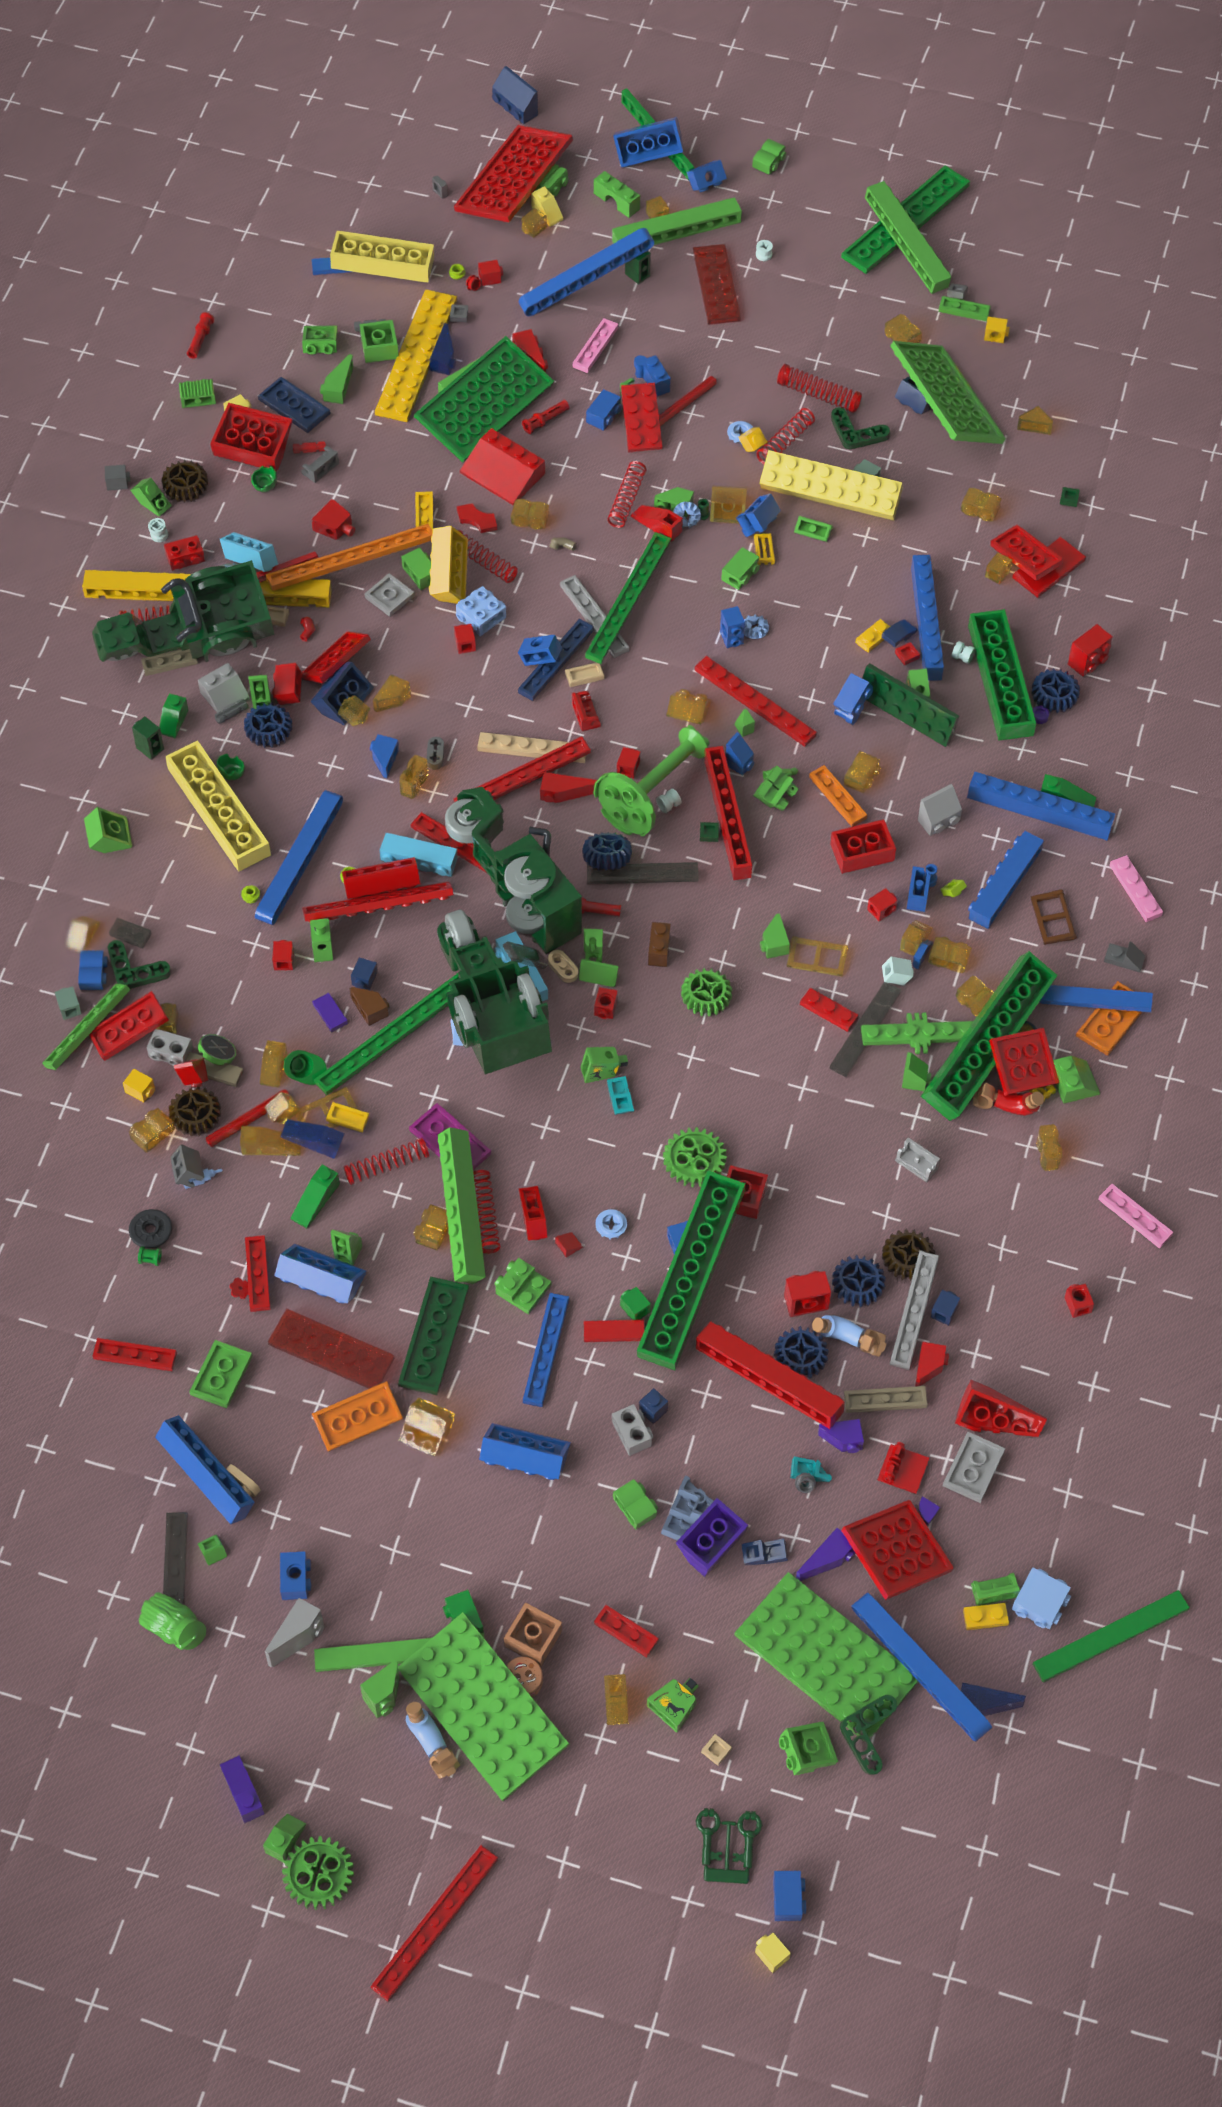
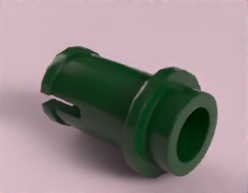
M700 499L698 501V508L701 513L700 520H706L710 516L709 502L707 499Z

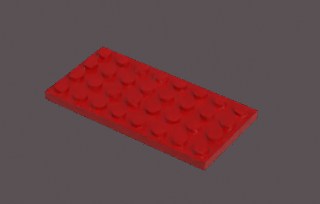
M517 125L454 205L455 212L509 223L572 143V135Z

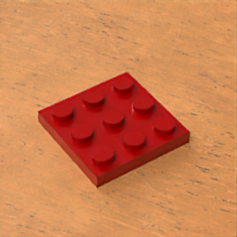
M1044 1028L989 1040L1005 1096L1059 1083Z

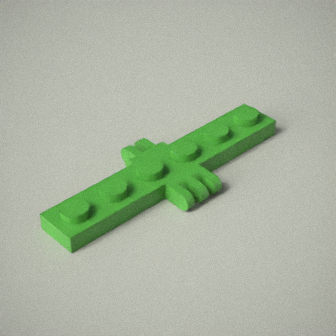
M922 1012V1019L919 1018V1013H914V1020H912V1014L907 1013L906 1024L862 1025L861 1034L863 1046L910 1044L911 1048H915V1054H920V1047H922L923 1054H927L931 1043L959 1042L973 1021L928 1023L926 1012Z

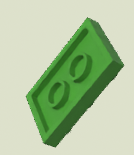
M215 1340L189 1391L190 1395L228 1408L253 1357L252 1353Z

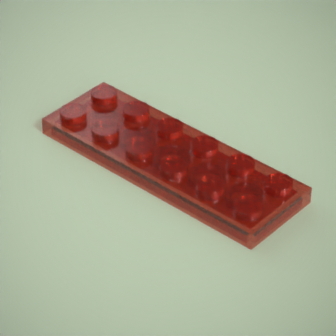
M726 245L693 247V256L708 325L741 321Z
M287 1308L268 1340V1345L368 1389L381 1384L395 1359L394 1355Z

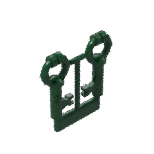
M704 1808L695 1820L698 1830L703 1834L702 1865L704 1866V1880L748 1884L749 1869L752 1868L753 1839L762 1830L761 1818L756 1814V1811H745L739 1817L737 1823L734 1821H722V1825H727L725 1869L709 1868L711 1860L722 1861V1858L719 1857V1855L722 1856V1852L714 1853L711 1851L712 1835L720 1828L721 1819L713 1808H710V1810ZM709 1815V1817H714L715 1826L713 1828H704L701 1824L703 1816L708 1817ZM751 1818V1820H756V1829L754 1831H746L743 1828L744 1819L749 1820ZM737 1824L739 1832L745 1838L744 1853L741 1855L733 1853V1856L736 1857L733 1858V1862H743L745 1870L729 1869L731 1825L736 1826Z

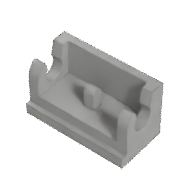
M907 1138L904 1142V1147L902 1149L899 1148L895 1161L927 1182L938 1170L940 1158L910 1138Z

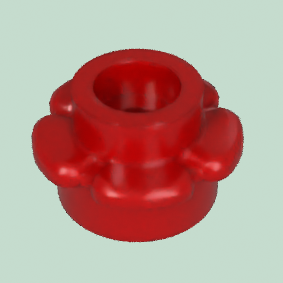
M471 275L467 278V289L469 291H477L480 288L481 280L478 276Z

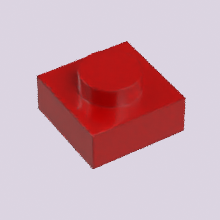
M911 642L895 650V654L904 666L920 659L919 652Z

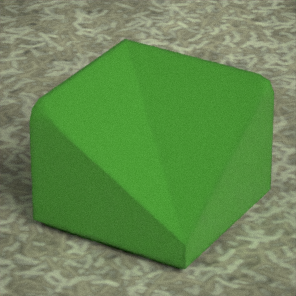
M744 709L735 721V726L742 737L753 733L755 728V720L748 709Z

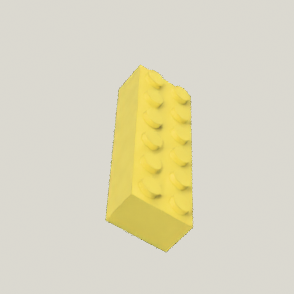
M337 231L330 254L331 268L428 283L434 261V245Z

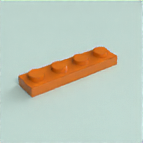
M825 765L809 773V778L851 827L867 819L865 811Z

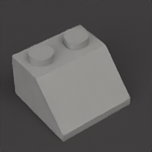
M229 663L198 679L200 693L217 713L223 712V709L234 703L237 704V701L241 699L245 701L250 699L238 674Z
M952 784L921 799L918 822L930 836L942 832L950 825H956L961 819L962 808Z

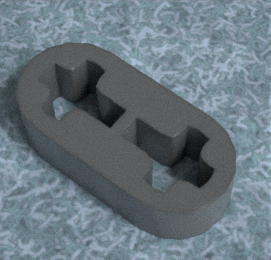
M432 737L428 740L427 766L432 770H438L443 766L444 741L440 737ZM435 744H438L437 750H434Z

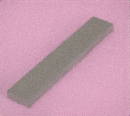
M576 575L561 581V588L585 620L594 626V632L597 634L606 615ZM618 634L609 650L614 658L629 651V646L620 634Z
M919 1251L889 1365L906 1370L910 1369L939 1259L938 1255Z

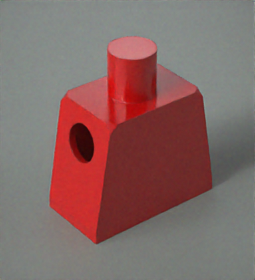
M331 499L311 519L313 531L338 540L343 534L351 537L355 533L351 514L334 499Z

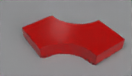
M473 503L456 506L461 524H471L478 528L480 533L498 530L494 513H483Z

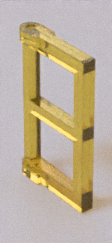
M792 936L787 967L842 977L849 948L848 945ZM797 943L817 946L813 965L793 962ZM822 947L841 950L838 969L818 966Z
M347 1087L293 1110L308 1139L340 1125L329 1122L311 1131L302 1113L320 1106L327 1117L329 1110L325 1103L342 1095L349 1107L358 1110Z

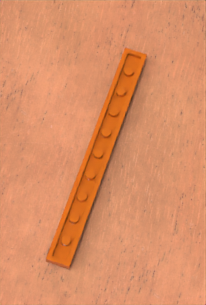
M429 524L418 526L266 574V580L272 591L429 542L433 536V531Z

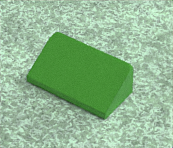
M799 516L794 533L827 542L833 526Z
M581 959L580 981L609 987L616 986L618 966Z

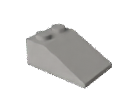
M298 1598L265 1650L270 1667H274L312 1643L316 1636L319 1637L322 1634L324 1623L321 1609Z

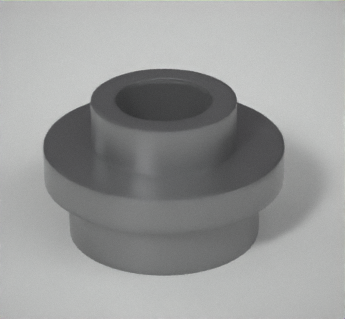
M802 1473L795 1479V1486L802 1493L811 1492L816 1485L814 1476L809 1473Z

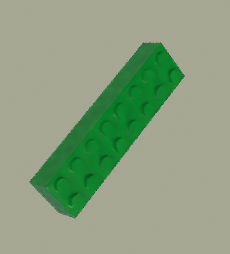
M1005 609L971 613L968 629L973 647H975V655L998 741L1034 736L1036 720Z

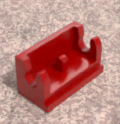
M589 691L572 693V706L581 731L601 727L591 696H588L590 695Z

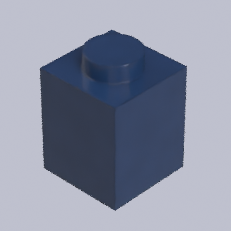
M359 957L351 974L352 985L356 988L370 990L378 973L377 962Z
M942 1290L932 1308L930 1318L949 1326L959 1306L960 1297L951 1291L946 1292Z
M653 1388L639 1401V1409L654 1424L668 1411V1400Z

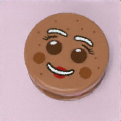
M518 1657L511 1660L506 1666L530 1696H536L543 1684V1673L540 1665L529 1657Z

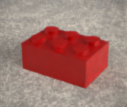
M884 819L831 833L830 845L842 874L895 860L896 847Z

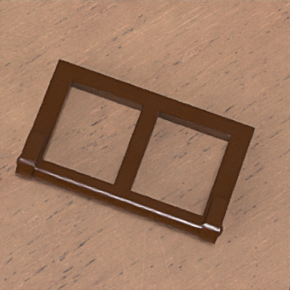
M1062 889L1030 897L1044 945L1075 940L1077 938ZM1055 898L1060 899L1063 912L1041 916L1037 902ZM1065 918L1070 933L1047 937L1043 922Z

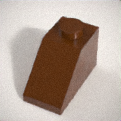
M356 987L349 988L350 998L368 1026L389 1016V1003L386 998L380 996L379 992Z

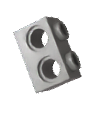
M159 1029L154 1030L147 1045L148 1055L151 1059L168 1062L173 1066L184 1062L189 1052L193 1050L190 1038Z
M634 1404L612 1413V1423L629 1456L651 1447L653 1438L650 1427H646L643 1422L645 1419L640 1409L637 1410ZM627 1418H631L634 1421L632 1423H627L624 1420ZM639 1435L642 1439L635 1440L633 1437Z

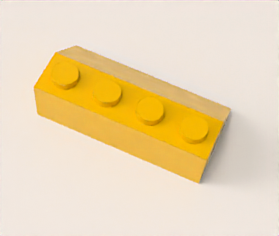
M452 526L435 528L431 537V583L429 592L438 601L458 604L460 600L466 598L468 538Z

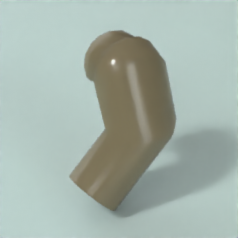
M564 537L552 538L549 545L555 550L559 548V545L572 551L576 547L575 542Z

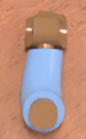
M825 1315L822 1318H815L812 1323L813 1330L819 1332L823 1337L847 1342L855 1347H860V1350L880 1357L881 1352L885 1350V1334L872 1329L865 1331L845 1318Z
M412 1702L407 1705L406 1723L429 1756V1763L437 1777L441 1779L456 1773V1769L460 1764L452 1750L446 1748L447 1746L441 1732L432 1717L425 1709H422L421 1704L418 1702Z

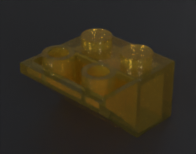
M680 689V691H676L670 696L666 716L701 725L705 721L712 699L707 698L705 694L697 693V695H693L688 690Z
M418 1398L409 1407L399 1441L436 1457L450 1432L455 1413Z

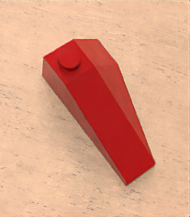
M970 1380L962 1396L955 1424L977 1432L984 1430L999 1434L1000 1432L1013 1433L1014 1435L1039 1437L1047 1418L986 1385Z

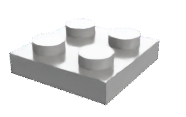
M390 573L365 593V598L389 617L415 596L414 591Z

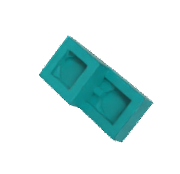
M626 1076L607 1079L614 1114L634 1112Z

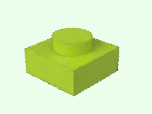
M953 879L940 890L943 896L956 897L967 886L964 880Z

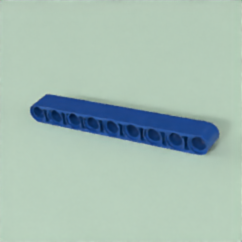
M646 228L638 229L522 295L518 301L526 316H533L648 251L654 246V240Z
M324 790L255 912V919L271 925L276 923L343 803L342 795Z
M868 1592L851 1605L855 1614L973 1741L977 1742L992 1729V1725L986 1717Z

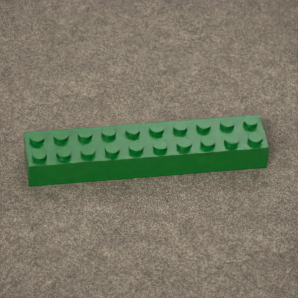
M1030 951L1021 955L920 1097L949 1121L960 1116L996 1064L989 1040L1018 1033L1057 977V974Z
M707 1171L637 1348L638 1358L674 1371L676 1370L745 1193V1183Z

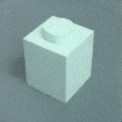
M891 956L882 965L884 982L904 986L913 977L914 971L911 960Z

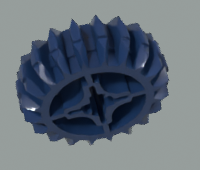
M1053 668L1052 671L1046 669L1045 673L1040 672L1039 676H1036L1031 687L1034 702H1037V706L1049 709L1050 713L1053 710H1056L1057 714L1060 710L1063 712L1067 709L1071 710L1073 705L1077 703L1080 695L1078 680L1074 679V675H1069L1068 671L1062 672V669L1056 671Z
M272 702L270 705L264 703L261 707L257 704L256 709L251 708L250 713H247L246 718H244V731L251 743L256 742L257 746L263 744L264 748L270 745L272 748L273 744L279 746L280 741L285 742L286 738L290 737L293 723L285 707L280 708L279 704L274 706Z
M601 832V834H594V836H589L585 840L582 854L584 861L592 868H598V870L605 869V871L611 869L613 871L615 868L620 869L621 866L624 867L626 863L630 862L632 846L628 838L623 837L622 834Z
M858 1255L854 1259L848 1256L847 1262L842 1259L840 1265L835 1267V1271L832 1274L833 1291L838 1293V1299L844 1298L845 1304L850 1301L852 1307L855 1303H858L860 1308L863 1306V1303L869 1306L871 1301L876 1302L877 1298L882 1296L886 1277L883 1276V1269H879V1263L873 1264V1258L867 1261L865 1255L862 1259H859ZM854 1271V1273L845 1276L848 1272ZM873 1286L871 1289L863 1292V1289Z
M799 1326L798 1331L792 1327L790 1333L785 1331L783 1332V1337L779 1336L778 1343L775 1344L774 1356L777 1357L776 1361L788 1365L796 1373L804 1376L807 1375L811 1379L813 1373L818 1375L819 1369L823 1370L825 1368L824 1363L828 1361L827 1355L829 1350L826 1349L827 1343L822 1342V1335L817 1336L815 1331L811 1333L809 1327L804 1331ZM798 1342L795 1346H790V1348H787L790 1344ZM800 1347H801V1352L803 1353V1359L801 1358ZM813 1358H816L811 1363L805 1364L806 1361L813 1360Z

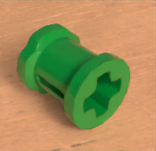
M144 1246L140 1247L138 1253L139 1264L145 1262L155 1264V1266L160 1265L162 1258L161 1248L153 1250L145 1249Z

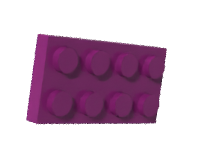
M438 1103L409 1126V1131L418 1139L422 1137L427 1147L439 1158L438 1134L449 1127L468 1130ZM468 1131L474 1170L491 1155V1150Z

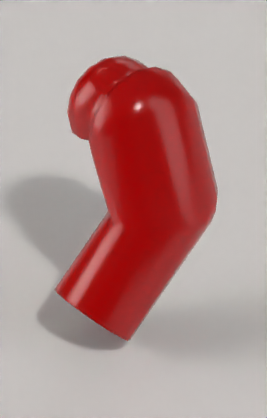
M308 616L300 620V624H303L302 626L305 628L300 635V639L305 642L315 631L313 620Z

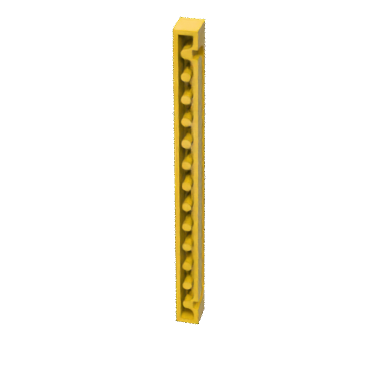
M85 570L82 587L85 598L105 596L106 599L173 601L171 590L164 594L161 588L172 579L180 578L185 580L191 574ZM309 579L272 591L267 580L260 582L266 605L309 607V604H315L316 607L330 608L332 592L330 580Z

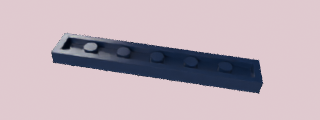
M579 618L559 641L562 650L556 662L539 664L518 688V693L533 701L594 631V626Z

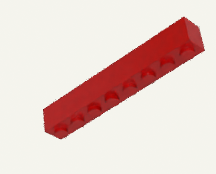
M723 746L705 748L704 762L733 881L752 878V862Z
M710 1321L696 1337L697 1350L828 1429H831L844 1413L845 1401L841 1397L833 1395L825 1390L823 1386L808 1380L806 1376L796 1373L788 1365L781 1364L771 1355H766L754 1345L741 1340L739 1336L729 1333L722 1326Z

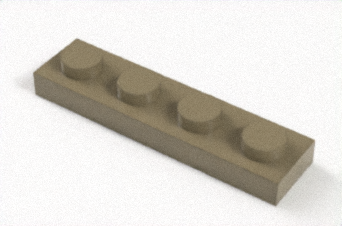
M925 1386L844 1391L846 1413L927 1408Z

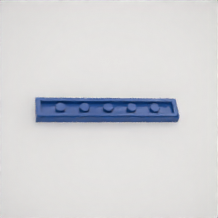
M1051 985L1039 1001V1004L1151 1012L1153 993Z
M549 1294L523 1397V1404L543 1407L570 1300L569 1296Z

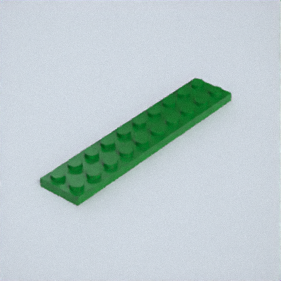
M945 165L900 204L908 212L909 217L916 224L917 228L920 229L969 187L970 181ZM879 221L841 253V258L867 274L893 252L898 245L882 222Z

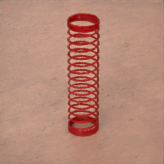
M784 364L779 371L777 384L792 388L799 369L797 368L793 374L794 367L790 368L788 364ZM803 370L799 373L796 382V387L792 388V390H797V387L800 384L801 379L803 377ZM808 372L805 373L801 388L797 392L801 391L802 394L806 392V395L811 394V397L816 396V399L825 400L826 403L830 402L831 405L835 404L836 407L840 406L845 408L846 411L849 410L853 413L857 411L862 398L861 392L855 391L847 409L853 389H850L845 406L842 407L848 387L844 389L840 404L837 405L843 385L839 387L835 402L832 403L838 383L834 385L831 398L827 401L833 381L830 382L827 388L828 379L825 380L821 395L817 398L823 378L819 380L816 393L812 396L818 376L815 377L812 383L813 374H811L806 390L802 392V388L808 378ZM793 374L791 385L788 386V382ZM812 383L811 392L807 394V390ZM826 388H827L826 396H825V398L822 400V395L824 394V392H825V390H826Z

